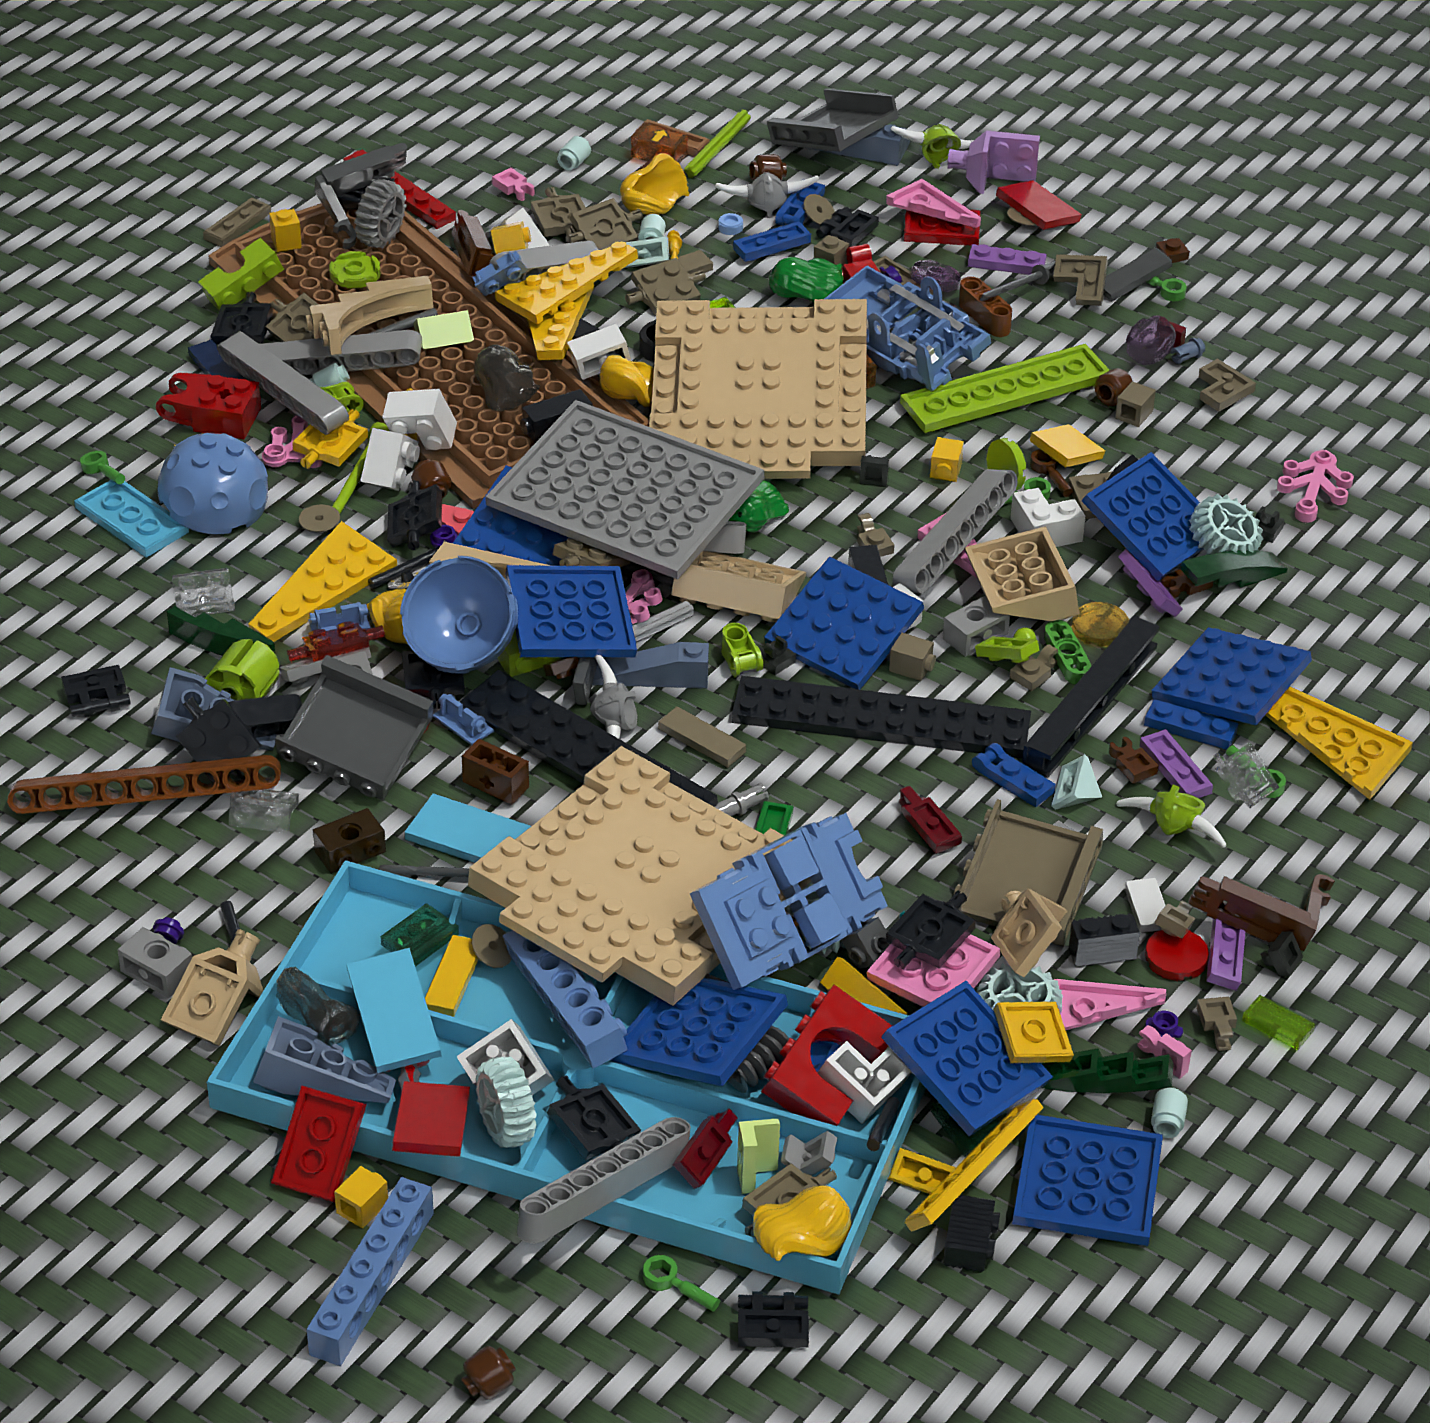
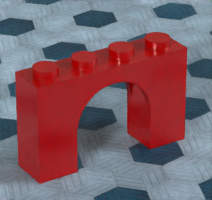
M834 984L826 994L820 991L813 1000L810 1007L814 1012L811 1016L807 1014L803 1016L794 1029L799 1033L795 1040L790 1037L779 1052L783 1056L781 1062L777 1063L774 1061L763 1077L768 1081L761 1092L793 1114L837 1126L853 1100L825 1081L817 1073L810 1057L811 1044L818 1041H830L842 1046L847 1041L868 1062L872 1063L887 1049L888 1045L881 1036L892 1025Z

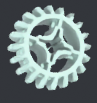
M1216 494L1213 497L1208 496L1196 506L1189 520L1191 523L1189 530L1194 533L1192 539L1199 542L1198 548H1204L1207 551L1206 555L1225 551L1237 553V550H1241L1245 554L1246 550L1253 553L1254 550H1258L1263 540L1261 536L1263 529L1258 526L1260 520L1253 517L1254 511H1248L1246 504H1239L1237 498L1231 500L1227 494L1223 497Z
M1002 963L999 969L991 968L989 974L983 977L979 987H977L976 992L993 1011L997 1002H1056L1060 1014L1062 1012L1063 995L1062 990L1059 989L1058 981L1052 980L1051 972L1042 973L1040 966L1035 969L1031 968L1024 978L1016 974L1011 967Z
M511 1056L496 1057L481 1063L477 1070L475 1079L477 1086L475 1090L478 1094L477 1102L480 1106L483 1124L486 1125L488 1134L492 1136V1140L501 1148H514L531 1141L535 1134L537 1125L535 1118L537 1114L534 1110L533 1091L530 1090L529 1080L525 1078L524 1070L520 1068L519 1063Z

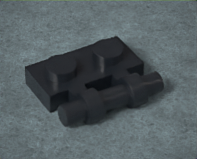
M844 207L843 209L836 210L830 220H824L816 231V235L819 238L831 235L848 242L849 247L855 246L878 226L879 217L859 209L851 213L849 207Z
M119 665L61 677L68 704L80 702V704L70 706L72 717L81 715L90 717L94 715V712L108 709L113 712L120 710L122 706L131 705L128 693L117 695L118 693L126 692L125 681ZM104 696L107 697V698H103V699H99V700H94V701H91V700H90V699L100 698V697H104Z
M752 1291V1295H738V1346L809 1347L808 1296H794V1292H783V1295H763V1292ZM763 1309H783V1310H763Z

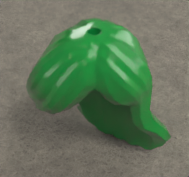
M787 257L778 261L769 275L770 289L778 296L784 298L799 297L813 302L814 299L826 298L843 284L842 264L835 265L822 258H813L806 261L797 257Z
M763 480L728 521L746 523V532H757L768 521L784 517L789 512V506L784 502L776 487L770 482Z

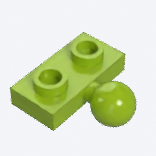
M1027 627L1018 629L1013 638L992 636L975 645L977 657H989L990 661L1011 659L1013 663H1020L1029 660V656L1040 651L1034 631Z

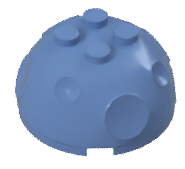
M225 433L196 434L178 443L165 459L158 477V497L160 503H164L170 511L169 516L184 527L207 534H228L232 532V528L246 524V527L251 526L263 514L268 500V475L263 462L248 444Z
M458 556V558L443 561L437 560L426 566L414 577L407 587L400 608L403 635L411 649L429 665L439 671L449 673H469L497 659L511 641L518 624L517 599L513 595L507 580L487 562L470 556Z

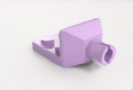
M985 131L970 143L969 151L949 149L947 168L967 170L966 178L980 194H984L987 178L1025 182L1034 180L1036 182L1040 136Z

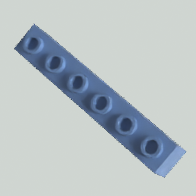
M513 930L502 935L510 958L593 1069L628 1050L624 1040V1036L628 1034L623 1022L619 1017L616 1019L612 1017L613 1013L605 999H598L599 995L595 986L590 980L584 981L585 977L581 970Z
M404 1177L400 1178L309 1324L307 1339L310 1356L340 1367L342 1366L433 1216L432 1187Z

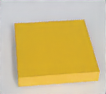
M1070 424L1032 432L1029 440L1065 468L1103 459L1106 451Z
M997 1002L994 1007V1013L1010 1063L1071 1061L1074 1054L1056 1002Z

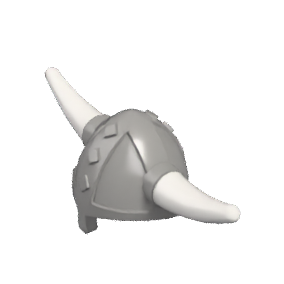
M764 172L752 184L732 186L716 183L715 187L732 195L747 197V201L751 205L767 211V218H772V211L785 203L788 194L807 188L818 181L819 176L816 175L801 181L787 182L781 181L769 172Z
M596 655L595 659L603 677V691L594 699L590 711L598 721L605 725L608 733L619 739L621 729L632 730L637 725L638 716L633 701L636 698L635 691L629 692L623 683L617 684L615 675L608 663L601 655Z

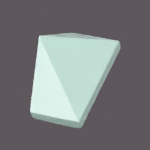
M667 236L625 242L637 249L638 259L624 268L657 264L669 260Z
M1083 755L1062 766L1051 806L1056 810L1102 798L1089 758Z

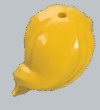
M660 153L652 159L648 166L631 173L624 179L620 187L622 202L630 212L640 209L643 215L666 214L674 206L677 199L681 196H689L687 178L681 165L667 154Z
M619 355L608 356L603 362L599 374L600 385L603 391L612 398L636 399L643 407H652L654 367L644 362L629 361Z
M404 588L381 593L367 604L370 617L380 634L386 639L400 644H408L403 635L402 615L400 614L402 599L406 591Z
M830 1186L806 1188L789 1202L760 1205L753 1214V1234L762 1250L776 1261H780L785 1254L791 1252L820 1257L832 1255L845 1242L851 1228L849 1206L842 1196Z

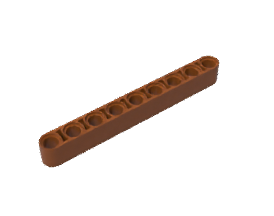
M271 755L23 779L13 784L7 802L14 812L25 814L273 788L278 784L281 765L277 758ZM269 766L275 770V775L269 778L263 777L259 773V769ZM239 769L245 774V777L242 780L236 781L231 779L228 773L231 770ZM207 772L212 774L215 780L212 783L205 784L199 780L198 775ZM174 775L179 776L183 779L184 784L174 787L170 785L168 778ZM143 778L148 779L153 783V787L149 790H143L138 786L137 781ZM109 782H118L123 790L113 793L109 791L107 784ZM87 785L91 788L92 794L82 796L77 792L76 787ZM56 788L61 792L62 796L58 799H52L47 796L46 790ZM25 791L30 795L31 800L21 802L16 798L15 793Z

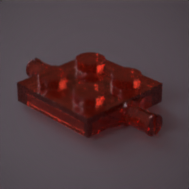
M348 621L338 624L336 629L329 631L316 629L309 632V636L302 637L304 644L302 647L286 650L289 662L302 658H311L315 662L324 659L326 655L334 657L370 647V640L385 637L384 628L380 625L366 630L362 629L358 623L353 624V622Z

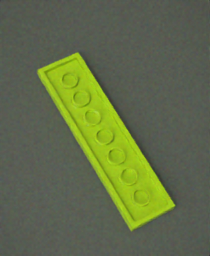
M1082 344L952 380L945 385L941 384L933 391L923 388L901 394L900 404L922 431L927 433L1095 386L1096 380L1102 374L1109 371V369L1087 344Z

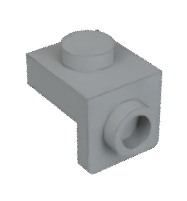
M827 1130L809 1142L803 1143L791 1134L785 1138L781 1162L786 1166L792 1163L803 1173L812 1176L822 1169L830 1167L833 1163L837 1137Z

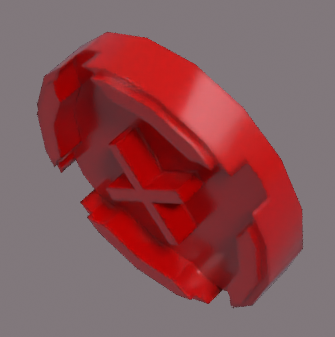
M1163 930L1157 931L1148 939L1145 949V958L1149 962L1151 970L1163 978L1174 981H1183L1184 977H1198L1206 969L1209 957L1207 944L1199 935L1190 930L1183 938L1170 936Z

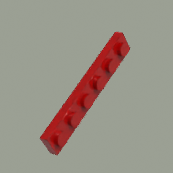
M363 149L343 158V162L367 152ZM395 171V176L391 178H394L395 183L404 189L407 210L436 229L456 220V211Z

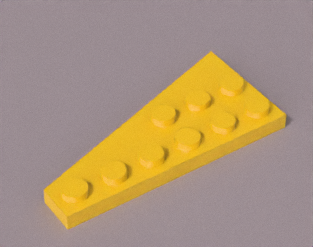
M615 242L606 249L592 251L588 256L571 259L569 263L551 267L539 275H530L521 282L507 284L503 289L495 291L496 301L538 325L543 321V315L547 313L553 315L558 311L560 304H568L594 288V282L598 279L599 281H605L609 278V272L620 271L637 260V249L625 242Z
M594 288L568 304H560L558 311L553 315L549 313L543 315V321L538 325L527 319L538 360L564 359L568 350L567 342L572 340Z
M341 521L249 622V628L275 642L307 623L308 619H310L309 614L314 613V610L332 608L368 586L369 578L397 566V559Z
M1289 687L1265 715L1369 800L1412 749V741L1292 687Z

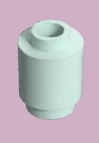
M574 136L559 151L557 157L559 165L565 170L576 169L591 154L589 142L583 137Z
M649 214L643 218L638 239L646 240L664 237L666 224L663 218L658 214Z
M333 363L314 373L313 377L309 380L318 387H327L347 382L350 377L343 365L338 366L337 363Z
M1165 1088L1159 1090L1155 1095L1151 1124L1154 1132L1163 1134L1164 1138H1174L1184 1128L1188 1098L1183 1092L1176 1088Z

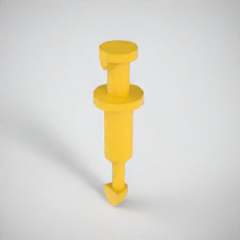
M671 230L667 235L671 259H678L677 255L682 247V239L678 231Z

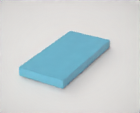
M109 480L74 500L77 510L146 558L189 533V528L169 516L170 512L125 481L122 484H117Z
M432 794L405 830V840L475 863L508 836L516 839L531 826L440 795Z
M410 948L346 964L377 1074L442 1057Z

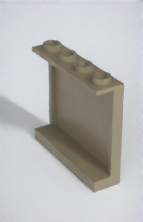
M997 799L993 810L988 809L985 814L983 834H978L973 847L974 857L972 860L968 859L966 861L963 871L964 882L962 885L958 884L954 891V894L956 891H961V893L963 892L967 896V901L961 905L959 910L961 913L975 919V921L997 927L1005 915V911L1001 907V900L1005 899L1010 904L1009 899L1005 895L1010 891H1020L1022 893L1029 888L1068 911L1059 922L1062 929L1059 931L1055 941L1052 942L1064 947L1071 930V923L1076 917L1103 846V829L1091 826L1087 835L1002 811L1001 800Z

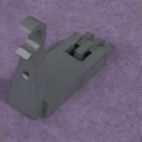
M405 143L393 146L388 145L321 169V175L315 176L314 191L335 222L333 232L345 231L350 237L349 239H344L343 249L352 248L356 244L357 234L337 197L366 187L378 179L385 180L395 176L394 169L406 163L407 145Z

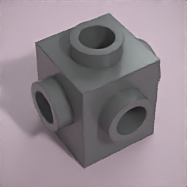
M879 917L866 920L861 923L862 928L853 931L850 935L841 939L848 951L850 960L856 965L857 969L871 967L890 945V943L886 942L888 930L883 926Z

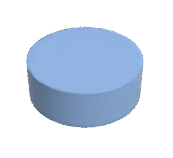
M734 213L724 214L718 220V229L726 235L739 234L743 230V218Z

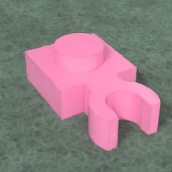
M513 168L492 176L493 186L507 195L515 193L516 198L520 201L525 200V193L531 196L535 195L534 185L528 183L527 178Z
M1149 1025L1139 1032L1143 1039L1137 1046L1142 1051L1153 1053L1155 1057L1170 1054L1174 1063L1173 1075L1181 1079L1188 1073L1191 1049L1167 1033L1161 1037L1158 1031Z

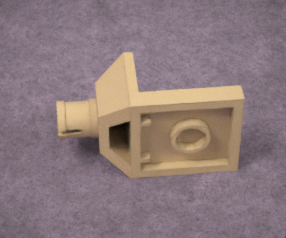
M1029 888L1022 893L1020 891L1008 892L1005 896L1009 899L1010 904L1005 899L1001 900V907L1005 911V915L991 936V939L1000 948V952L1013 971L1024 978L1031 968L1036 966L1040 956L1050 943L1055 941L1059 931L1062 929L1059 922L1068 912L1064 907Z
M237 929L236 936L227 951L218 947L193 956L161 1020L170 1026L220 1046L246 993L259 998L263 992L257 968L250 963L251 957L261 940L248 932L245 934V931Z

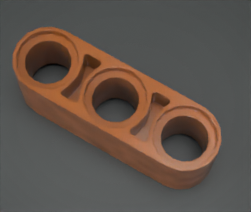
M969 276L963 278L960 281L959 306L992 336L1005 337L1011 332L1012 307L999 295L985 301H980L982 294L992 289L977 277Z

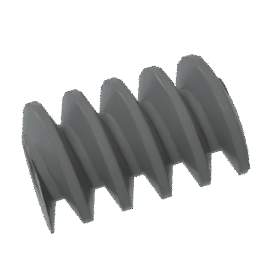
M771 1026L731 1075L728 1082L742 1093H747V1085L755 1087L758 1084V1079H765L763 1076L774 1061L780 1063L783 1059L779 1052L789 1039L788 1036L777 1027Z

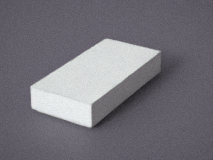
M1156 878L1126 881L1125 891L1139 932L1162 930L1160 926L1154 924L1159 913L1165 907Z

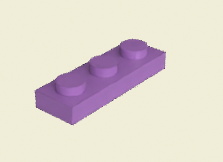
M972 244L968 258V267L1030 275L1035 265L1046 264L1047 254L1036 251L1014 250L1012 248L990 247L984 244Z
M1127 549L1118 556L1125 565L1123 570L1132 579L1138 580L1139 583L1136 586L1146 596H1151L1153 600L1150 603L1157 611L1162 614L1166 611L1176 617L1183 610L1160 580L1157 581Z
M1166 729L1140 738L1139 747H1142L1159 765V771L1171 785L1174 784L1180 787L1179 793L1189 794L1197 798L1212 794L1213 784Z
M1213 919L1207 982L1237 991L1241 984L1246 931L1222 923L1221 920Z

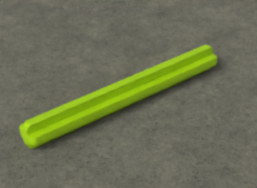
M747 110L738 112L684 168V172L689 178L697 176L750 121L751 115L747 113Z

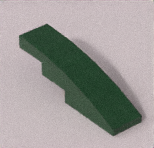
M1237 550V553L1225 551L1207 554L1182 561L1181 571L1195 586L1213 581L1218 587L1235 582L1242 588L1287 573L1288 570L1273 552L1254 550L1253 553L1246 550V554L1241 552V550Z
M176 606L167 611L169 633L196 647L223 656L234 642L242 639H252L253 643L260 641L268 645L275 653V642L233 618L224 624L205 612L195 618Z
M1099 1048L1074 1052L1070 1062L1041 1063L1053 1076L1042 1087L1043 1089L1086 1093H1120L1172 1087L1174 1063L1170 1054L1138 1060L1134 1051L1103 1057Z

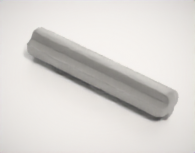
M683 601L651 616L644 622L632 625L635 641L643 640L692 617L694 614L693 606L688 601Z

